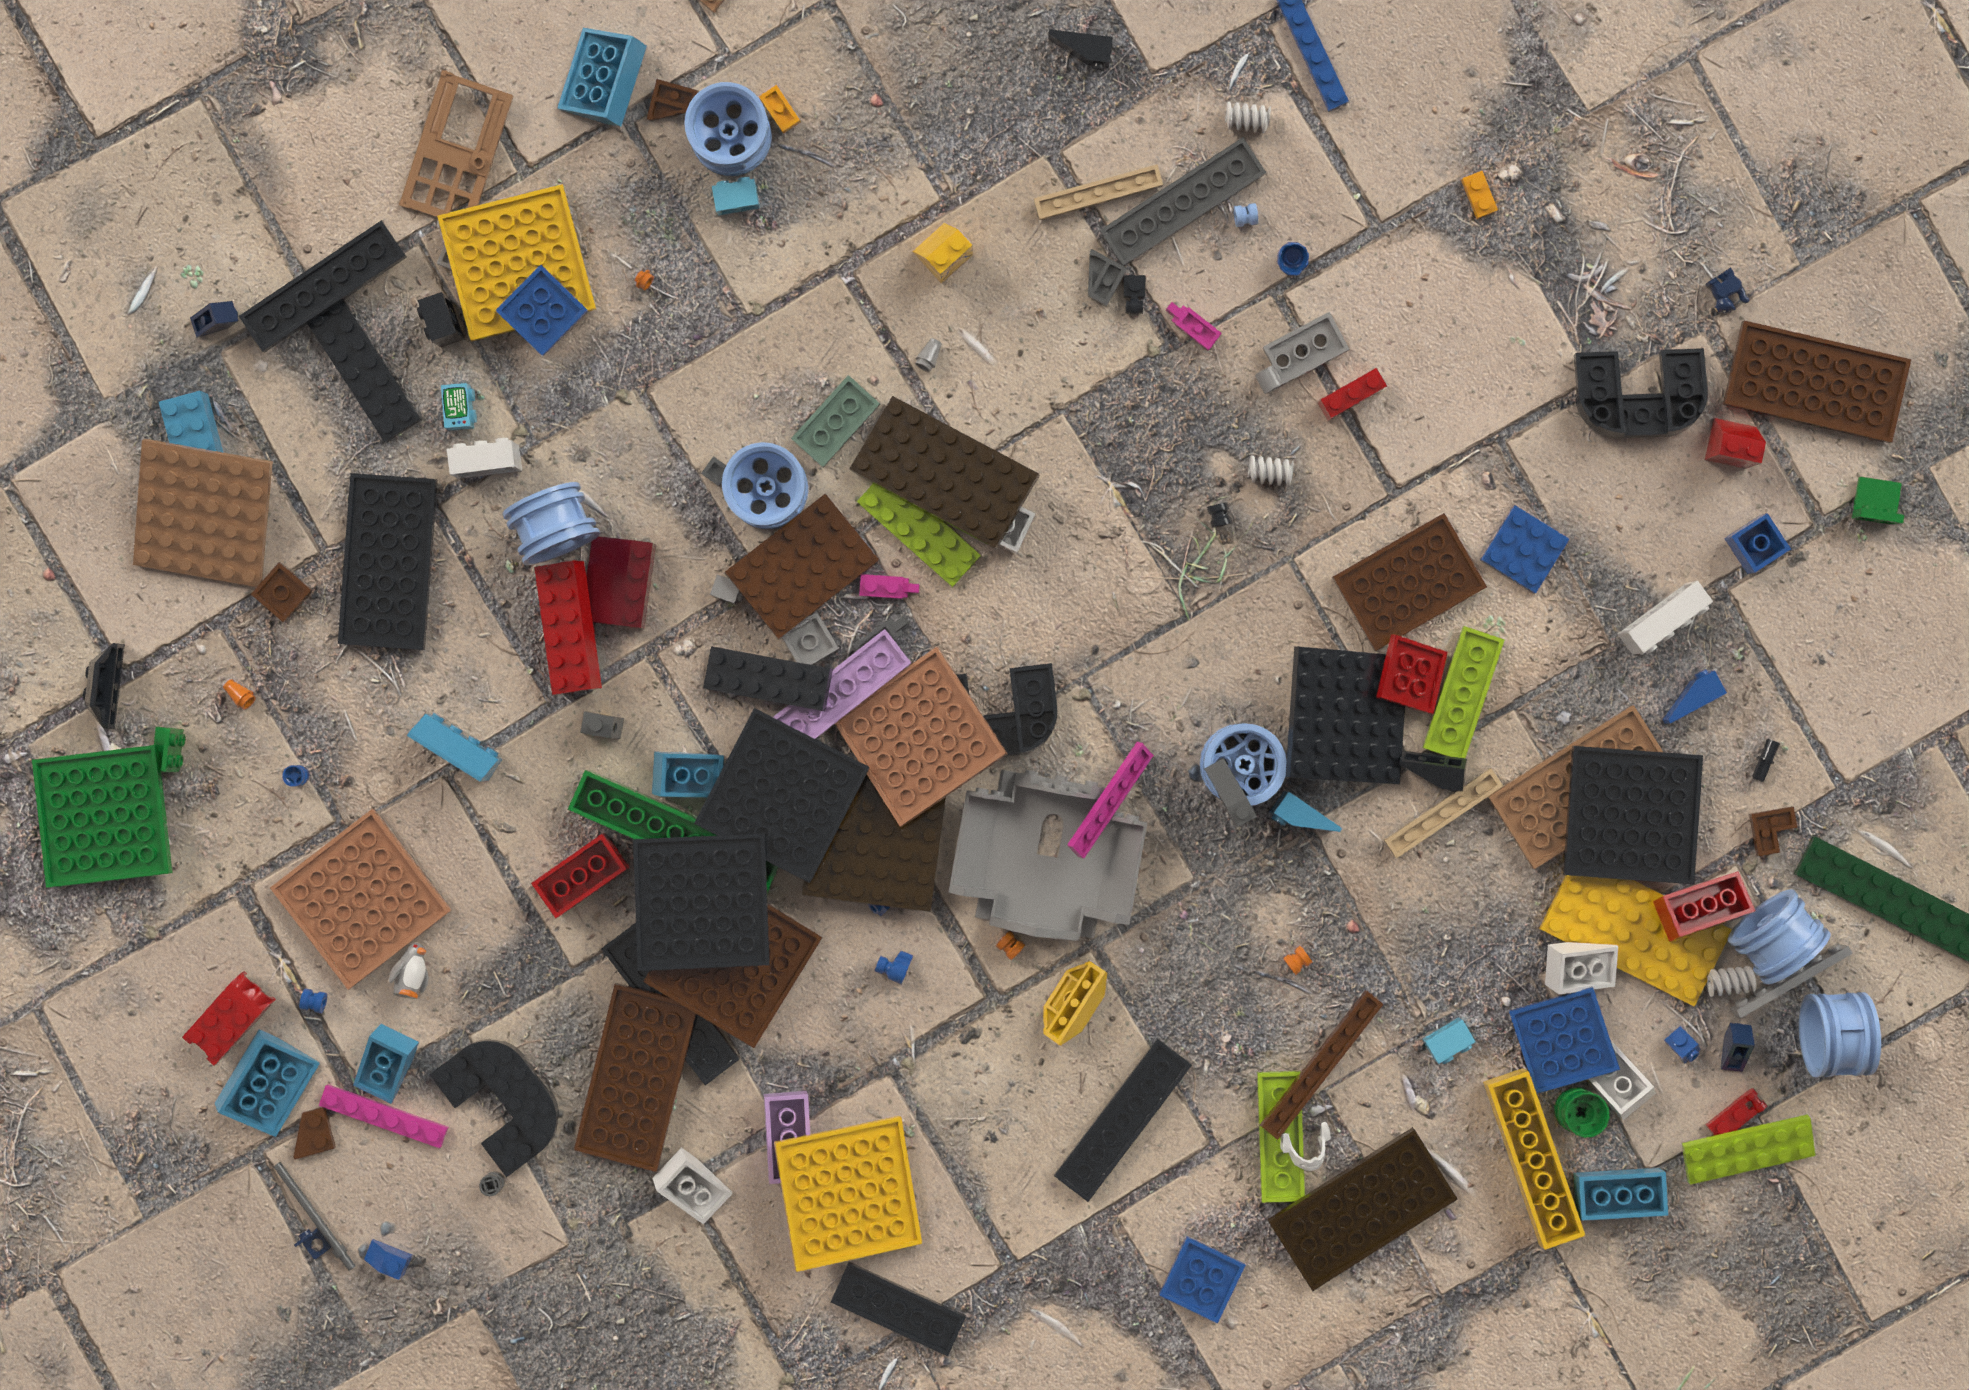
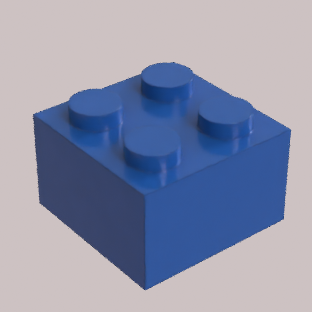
M1768 513L1757 516L1724 538L1747 574L1757 572L1791 550Z

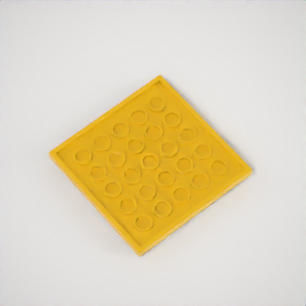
M563 184L437 216L471 342L515 331L495 310L540 265L566 288L588 312L597 310Z
M901 1116L774 1142L796 1272L922 1244Z

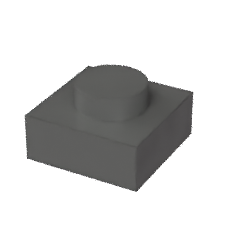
M713 456L701 474L717 486H720L726 465Z

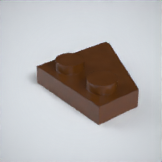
M656 79L647 120L652 121L686 114L691 100L699 91Z
M319 1107L302 1113L293 1156L294 1160L336 1148L326 1108Z

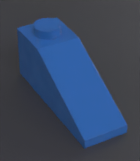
M1704 669L1695 674L1696 678L1687 684L1663 718L1664 724H1670L1727 693L1715 670L1707 671V669Z

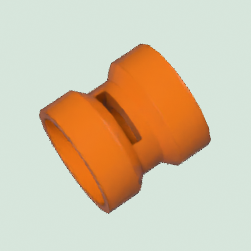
M1009 930L995 946L999 950H1003L1006 956L1012 960L1024 948L1025 944L1021 940L1015 939L1014 934Z
M1301 946L1295 949V954H1288L1283 958L1295 975L1301 972L1302 965L1309 966L1313 963Z

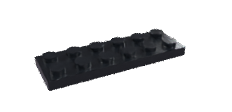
M711 646L703 688L825 711L833 669Z
M848 1262L830 1302L946 1356L949 1355L966 1318V1315L851 1262Z

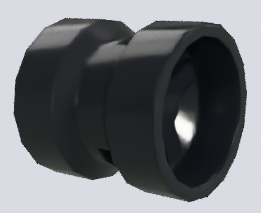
M1228 502L1207 507L1208 514L1212 516L1210 521L1211 528L1232 524V519L1227 513L1229 510Z

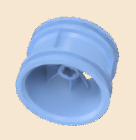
M578 482L564 483L539 491L519 500L503 511L504 519L508 520L506 523L508 529H516L522 545L517 550L519 555H524L522 558L524 565L538 564L557 558L590 543L600 535L599 529L593 528L596 525L595 519L587 518L581 505L585 500V495L583 492H579L581 486Z
M1865 992L1835 995L1807 994L1800 1007L1799 1039L1803 1060L1808 1072L1813 1077L1873 1075L1880 1061L1881 1031L1878 1014L1871 997Z

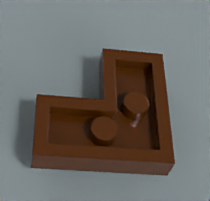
M1793 806L1749 814L1756 856L1780 853L1776 831L1797 828Z

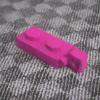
M1171 302L1165 310L1173 316L1171 321L1175 326L1207 351L1222 334L1189 307L1187 308L1183 305L1179 308Z
M861 574L859 596L902 599L908 598V593H919L920 586L919 584H910L909 578Z

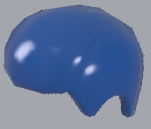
M1288 242L1279 249L1276 262L1282 272L1287 275L1297 276L1308 266L1309 253L1306 247L1299 242Z

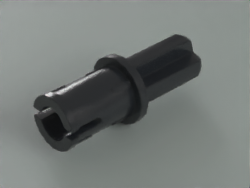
M1771 739L1766 740L1761 755L1757 757L1759 760L1752 775L1754 780L1764 782L1771 764H1774L1773 759L1780 743Z

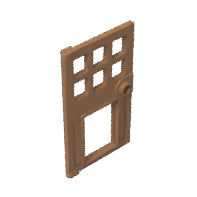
M446 70L441 71L435 95L399 202L401 207L412 208L435 217L451 212L456 195L470 199L467 208L479 205L514 97L506 92L456 76ZM459 84L492 95L475 150L441 139ZM424 158L438 162L432 180L419 176ZM444 165L458 169L452 187L439 183ZM464 171L477 175L472 193L459 189ZM417 181L430 185L425 203L412 200ZM437 188L450 192L445 210L431 206Z

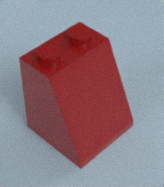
M1713 418L1705 460L1747 469L1762 464L1766 441L1755 426Z

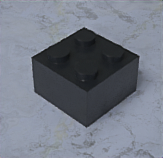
M440 292L417 300L419 304L417 312L420 319L425 321L426 327L424 332L428 340H431L432 343H435L440 348L465 340L454 306L448 296Z

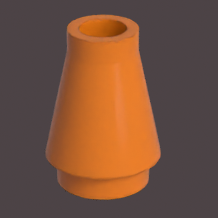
M233 679L228 680L223 686V689L229 694L238 708L245 710L256 699L253 691L236 683Z

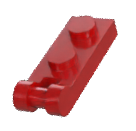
M1751 1088L1705 1125L1714 1136L1736 1131L1756 1114L1765 1110L1767 1104L1764 1100H1760L1756 1090ZM1751 1101L1753 1106L1748 1109L1745 1104Z

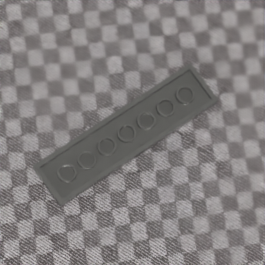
M1242 137L1117 218L1099 232L1122 266H1126L1266 175V171L1244 137Z

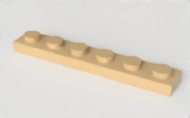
M1158 164L1037 197L1034 198V203L1040 221L1163 187V182Z
M1489 768L1464 785L1463 791L1452 793L1384 839V842L1394 857L1398 858L1499 790L1503 785L1494 771Z

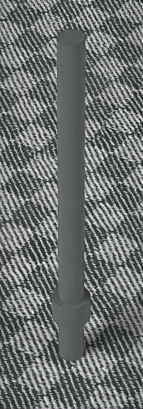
M281 1162L276 1164L274 1169L332 1247V1253L342 1261L348 1271L353 1269L356 1265L346 1253L348 1250L343 1244L341 1245L283 1164Z

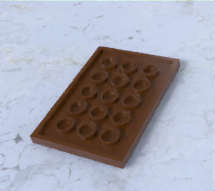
M825 493L725 571V575L779 640L876 564L879 559Z
M1445 513L1332 577L1374 651L1389 644L1391 635L1403 636L1487 588Z

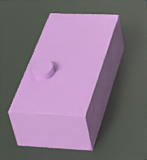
M807 1091L764 1094L769 1184L781 1183L774 1142L810 1134Z

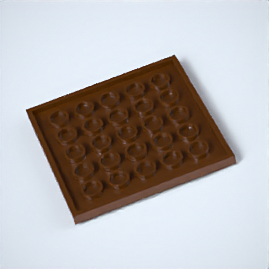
M768 904L770 965L650 970L643 982L755 1048L823 937Z

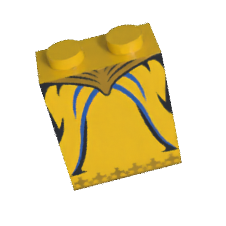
M943 223L913 253L939 282L943 283L973 255V245L957 228Z

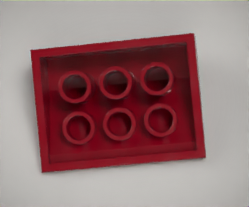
M600 536L591 541L587 585L593 622L645 629L656 544Z

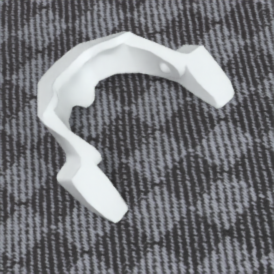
M1326 1122L1321 1124L1320 1136H1318L1321 1155L1318 1158L1314 1157L1311 1160H1305L1300 1157L1292 1147L1287 1133L1281 1135L1280 1148L1283 1153H1289L1294 1165L1306 1171L1316 1170L1321 1167L1324 1161L1325 1142L1331 1139L1329 1127Z

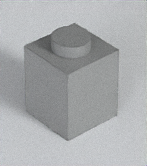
M717 574L710 595L736 604L737 600L741 601L743 596L731 580Z

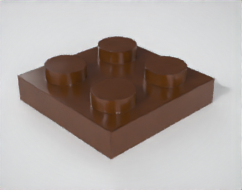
M278 562L251 595L285 623L313 590L284 564Z

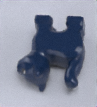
M1731 267L1717 276L1723 280L1722 283L1715 277L1705 284L1707 288H1710L1713 297L1716 299L1715 311L1717 313L1727 314L1736 310L1732 300L1728 298L1736 293L1741 302L1745 304L1749 302L1741 280L1734 275Z

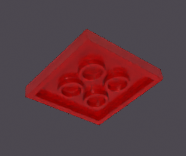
M1391 635L1376 697L1427 714H1434L1448 652L1398 635Z

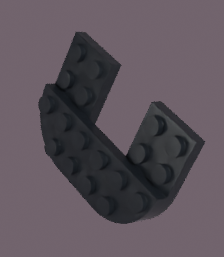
M1704 348L1660 350L1659 360L1663 393L1622 395L1618 351L1575 353L1574 367L1577 390L1575 401L1580 416L1594 431L1611 438L1668 437L1686 431L1700 417L1708 399Z
M1052 663L1009 668L1015 712L983 715L1008 753L1004 757L1030 753L1041 747L1051 736L1056 725L1058 712ZM967 673L957 674V677L969 694Z
M484 1039L466 1046L429 1075L454 1108H457L487 1084L513 1119L481 1142V1145L507 1178L540 1153L552 1141L557 1131L559 1108L552 1091L546 1088L525 1060V1055L517 1047L506 1041Z

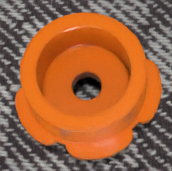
M649 270L645 272L640 271L635 278L637 288L647 290L651 286L654 276L650 274Z

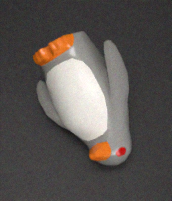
M420 943L411 944L391 970L389 982L392 983L394 981L393 994L395 996L417 999L419 989L423 993L428 985L429 977L424 962L426 950Z

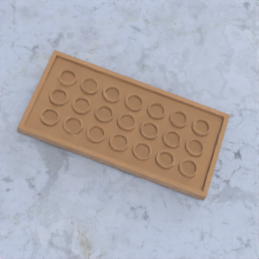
M1634 705L1624 709L1488 796L1489 801L1532 869H1536L1565 850L1572 746L1663 752Z

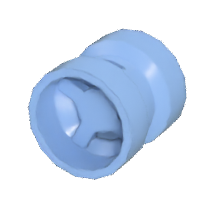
M1256 203L1248 204L1246 207L1241 205L1234 206L1236 227H1243L1245 224L1258 225Z

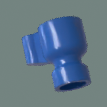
M900 951L892 962L888 958L880 956L875 972L879 974L885 973L889 980L902 985L913 955Z

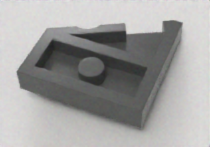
M1091 249L1089 256L1088 297L1107 307L1127 268Z

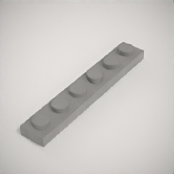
M1839 943L1832 945L1827 949V953L1822 956L1821 954L1816 955L1809 961L1810 963L1792 975L1766 988L1764 986L1756 989L1753 992V996L1737 1000L1735 1006L1730 1009L1734 1016L1742 1018L1853 954L1847 945H1840Z

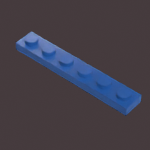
M1276 0L1328 112L1347 104L1349 100L1302 0Z

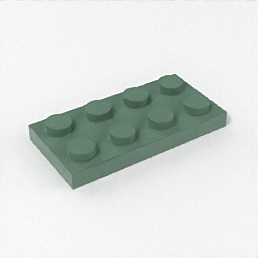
M848 375L791 439L824 468L881 404Z

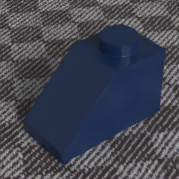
M233 301L209 303L190 317L196 338L228 329L239 321L238 312L234 307Z
M1729 1024L1723 1040L1721 1070L1743 1072L1755 1047L1751 1025Z

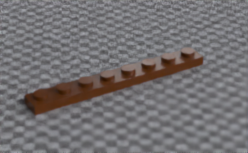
M1366 990L1362 993L1261 1122L1260 1126L1277 1140L1281 1137L1384 1005Z

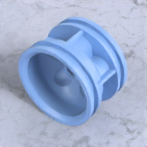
M720 82L709 85L695 95L687 108L685 132L696 157L710 171L724 176L743 175L758 167L767 156L772 140L771 126L762 102L747 87L732 82ZM731 105H739L742 108L740 116L736 119H732L727 115V110ZM710 114L716 115L719 118V124L714 128H709L704 124V119ZM752 123L758 126V130L753 136H746L744 134L746 125ZM731 128L733 135L728 136L727 129ZM712 139H716L721 143L720 149L714 152L706 149V144ZM735 145H742L745 148V152L737 156L731 155V149Z
M761 442L745 446L731 457L724 469L722 491L725 501L741 520L759 529L783 527L802 512L808 498L809 487L805 471L794 455L779 445ZM759 459H764L768 462V470L765 474H757L754 471V463ZM782 468L791 470L792 476L787 483H781L777 479V473ZM742 479H749L753 484V489L749 493H741L738 491V483ZM770 482L769 485L772 489L764 493V489L761 486ZM782 493L790 496V503L784 508L776 505V498ZM756 500H763L766 503V510L762 514H754L751 507Z

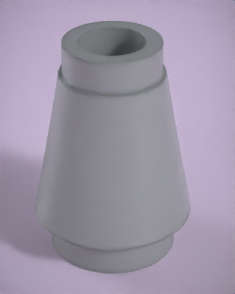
M931 338L916 357V366L927 372L935 368L942 343Z

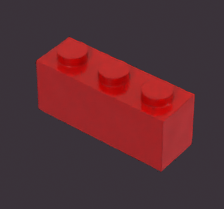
M1376 367L1320 399L1317 403L1327 421L1382 391L1387 385Z

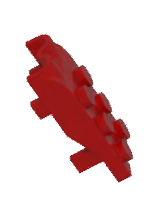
M245 971L240 973L221 992L182 1036L189 1044L195 1043L206 1053L208 1056L206 1059L213 1066L221 1061L276 1000L274 997L267 996L256 983L250 981L246 977L247 973Z

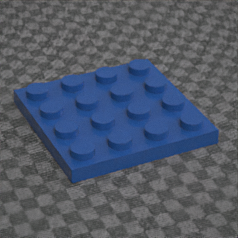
M1593 986L1578 992L1567 993L1509 1010L1536 1094L1620 1070Z

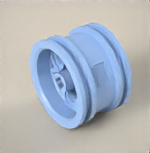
M1243 723L1223 727L1211 735L1201 752L1199 765L1202 779L1210 792L1219 799L1220 797L1204 768L1212 765L1220 758H1224L1241 789L1245 792V796L1251 806L1271 798L1282 786L1286 776V754L1282 744L1274 734L1258 725ZM1244 733L1246 735L1241 739L1238 734ZM1232 736L1237 744L1227 750L1224 740ZM1253 739L1259 743V748L1255 752H1251L1248 748V743ZM1218 746H1219L1221 752L1215 753V752H1216V749H1217ZM1267 747L1269 749L1270 754L1265 753ZM1264 757L1272 759V770L1264 771ZM1241 761L1247 762L1244 765L1245 769L1239 768V765H1241ZM1252 777H1256L1259 780V786L1256 789H1251L1248 785V781Z
M1792 889L1780 892L1755 908V912L1745 916L1733 928L1728 937V942L1735 946L1737 953L1745 954L1753 963L1754 973L1760 976L1764 984L1779 982L1801 969L1824 948L1831 936L1830 931L1824 928L1820 920L1813 919L1804 909L1805 902L1802 898H1798V894Z

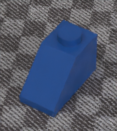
M372 1239L364 1260L378 1272L399 1280L405 1275L413 1254Z

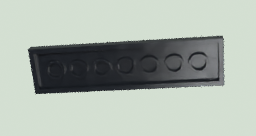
M381 220L239 315V318L261 351L265 353L407 258V256Z
M345 300L308 324L385 443L422 420Z
M636 923L601 948L630 987L664 995L643 982L650 970L638 971ZM697 1014L685 1060L706 1086L740 1058L717 1027Z
M1157 1038L1054 1173V1177L1089 1202L1192 1064Z

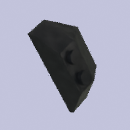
M112 643L89 662L85 672L87 687L83 691L84 705L104 729H115L125 644Z

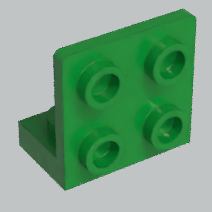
M1862 476L1858 477L1852 519L1887 525L1903 524L1904 515L1897 514L1902 484Z
M155 728L154 745L159 747L161 772H179L182 767L183 755H181V751L186 741V736L183 734L184 729Z

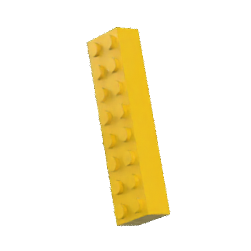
M1521 1068L1484 1081L1483 1084L1539 1245L1546 1250L1586 1236L1529 1071Z

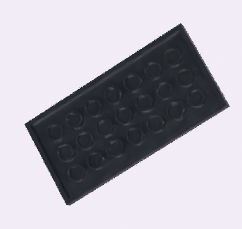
M350 473L338 644L425 650L437 479Z

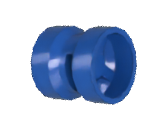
M291 765L284 769L282 778L288 786H302L308 782L309 772L302 765Z
M305 988L300 998L299 1008L306 1011L312 1009L315 1013L322 1014L327 1003V993L321 991L314 993L312 989Z

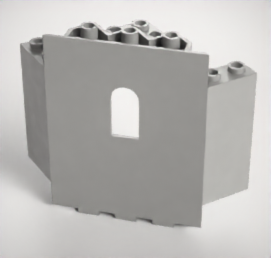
M1001 770L997 791L991 790V794H988V789L977 787L976 791H966L949 893L978 898L975 917L990 920L989 925L1034 937L1079 941L1080 936L1094 938L1097 919L1118 924H1130L1147 822L1139 821L1140 816L1127 814L1126 818H1123L1124 813L1116 811L1086 857L1082 859L1067 844L1105 788L1098 787V782L1085 780V784L1068 782V777L1055 775V779L1040 777L1036 771L1025 770V774ZM1049 814L1059 815L1063 820L1058 858L1037 854L1042 822Z

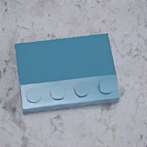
M583 28L557 109L604 124L621 127L647 45L630 35Z
M258 1029L215 1101L218 1113L276 1137L320 1062L280 1038Z

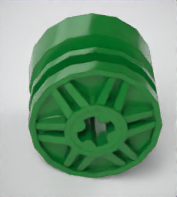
M1579 1087L1563 1091L1556 1099L1554 1105V1115L1558 1124L1565 1130L1584 1138L1594 1137L1602 1133L1607 1127L1610 1118L1606 1101L1599 1095Z

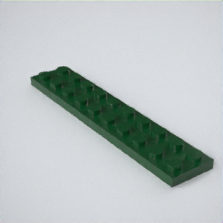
M1812 836L1794 875L1969 962V913L1816 836Z

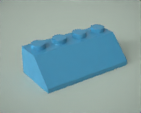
M436 713L432 715L425 714L407 734L409 738L480 782L489 781L502 761L498 757L499 753L490 747H487V749L479 745L481 741L471 735L467 738L461 734L462 729L453 724L448 726L443 722L445 719Z

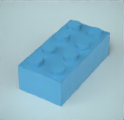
M196 391L159 402L169 443L223 452L207 393Z
M1660 1168L1573 1173L1575 1206L1582 1221L1668 1216L1666 1172Z

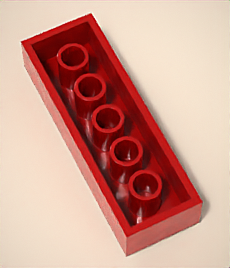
M572 560L534 567L552 695L601 689L602 684L584 561Z

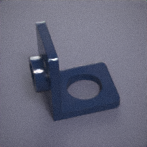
M318 1228L312 1232L310 1229H307L298 1236L300 1240L294 1244L297 1247L303 1243L313 1259H317L332 1248ZM314 1239H320L323 1242L322 1250L316 1251L312 1248L311 1243Z

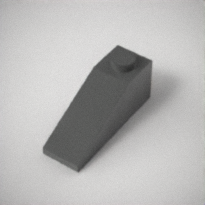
M1224 758L1204 768L1235 827H1239L1257 817Z

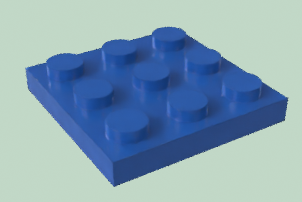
M542 265L495 310L542 356L588 312Z
M1514 505L1480 561L1536 594L1568 543L1569 538Z
M1186 1236L1159 1292V1296L1218 1323L1246 1265L1229 1255Z

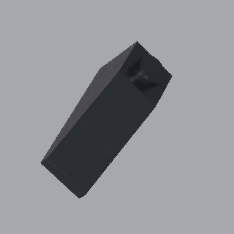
M1049 29L1048 40L1086 65L1092 66L1096 70L1109 68L1113 37Z
M1402 751L1399 765L1441 789H1447L1451 792L1463 791L1466 776V758Z

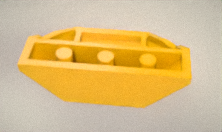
M1091 961L1066 970L1043 1006V1034L1061 1046L1081 1033L1105 996L1107 972Z

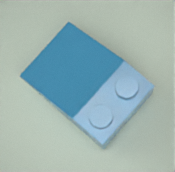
M654 751L652 794L660 797L707 798L723 769L724 755Z
M1288 791L1282 792L1269 811L1273 814L1272 819L1283 826L1289 824L1340 832L1343 829Z
M380 1024L369 1036L353 1086L392 1104L414 1059L419 1042Z

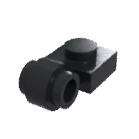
M1124 275L1123 298H1131L1130 301H1126L1125 313L1130 314V316L1143 314V301H1139L1138 298H1145L1146 275Z

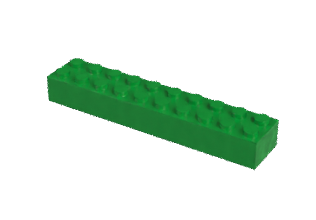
M591 770L584 771L567 809L633 839L717 836L694 824L697 817ZM766 861L767 895L779 870L778 866Z

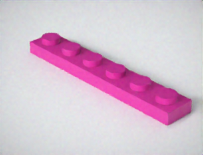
M1136 742L1067 844L1078 857L1082 859L1086 857L1154 756L1143 743Z
M329 1084L325 1086L318 1105L437 1148L442 1147L449 1128L448 1126Z

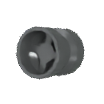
M496 1171L486 1174L479 1184L481 1193L489 1197L496 1195L504 1187V1177Z

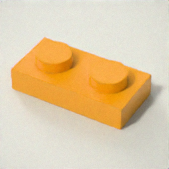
M777 85L759 96V99L783 134L801 122Z
M1483 171L1461 179L1476 219L1498 211Z

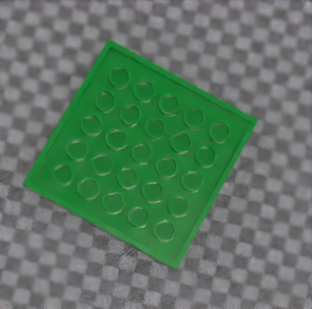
M158 745L32 760L46 888L173 873Z

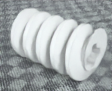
M1228 102L1225 123H1227L1230 130L1233 124H1236L1237 130H1240L1241 126L1244 125L1245 131H1248L1250 126H1253L1254 132H1257L1260 126L1262 133H1265L1269 126L1271 106L1266 112L1264 105H1261L1257 111L1255 104L1249 110L1246 103L1240 109L1239 103L1236 102L1232 108L1231 103Z
M1251 455L1248 465V477H1251L1252 483H1255L1257 477H1259L1261 484L1268 478L1269 485H1272L1274 479H1277L1278 486L1285 480L1286 486L1289 487L1292 480L1294 462L1292 461L1290 465L1289 460L1284 459L1281 465L1279 458H1276L1274 463H1272L1271 457H1268L1264 463L1262 456L1255 461V457Z
M1745 966L1743 969L1742 967H1736L1735 970L1731 967L1726 970L1720 968L1718 972L1715 969H1711L1710 974L1707 976V988L1710 997L1714 996L1715 990H1717L1719 996L1723 995L1724 989L1727 995H1731L1732 989H1734L1736 994L1740 993V988L1743 989L1745 994L1748 993L1749 987H1751L1753 992L1756 990V977L1750 966Z

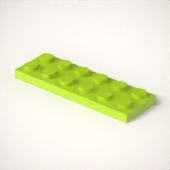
M874 483L857 501L859 505L952 588L981 556L942 520Z
M1462 626L1422 748L1445 756L1466 758L1505 639Z
M1301 1071L1257 1072L1262 1203L1295 1202L1305 1196L1304 1169L1294 1165L1289 1153H1283L1280 1148L1281 1137L1278 1140L1260 1126L1261 1122ZM1301 1110L1283 1134L1287 1133L1289 1135L1292 1147L1304 1159Z
M1808 1114L1682 1143L1686 1176L1690 1185L1816 1156L1811 1118Z

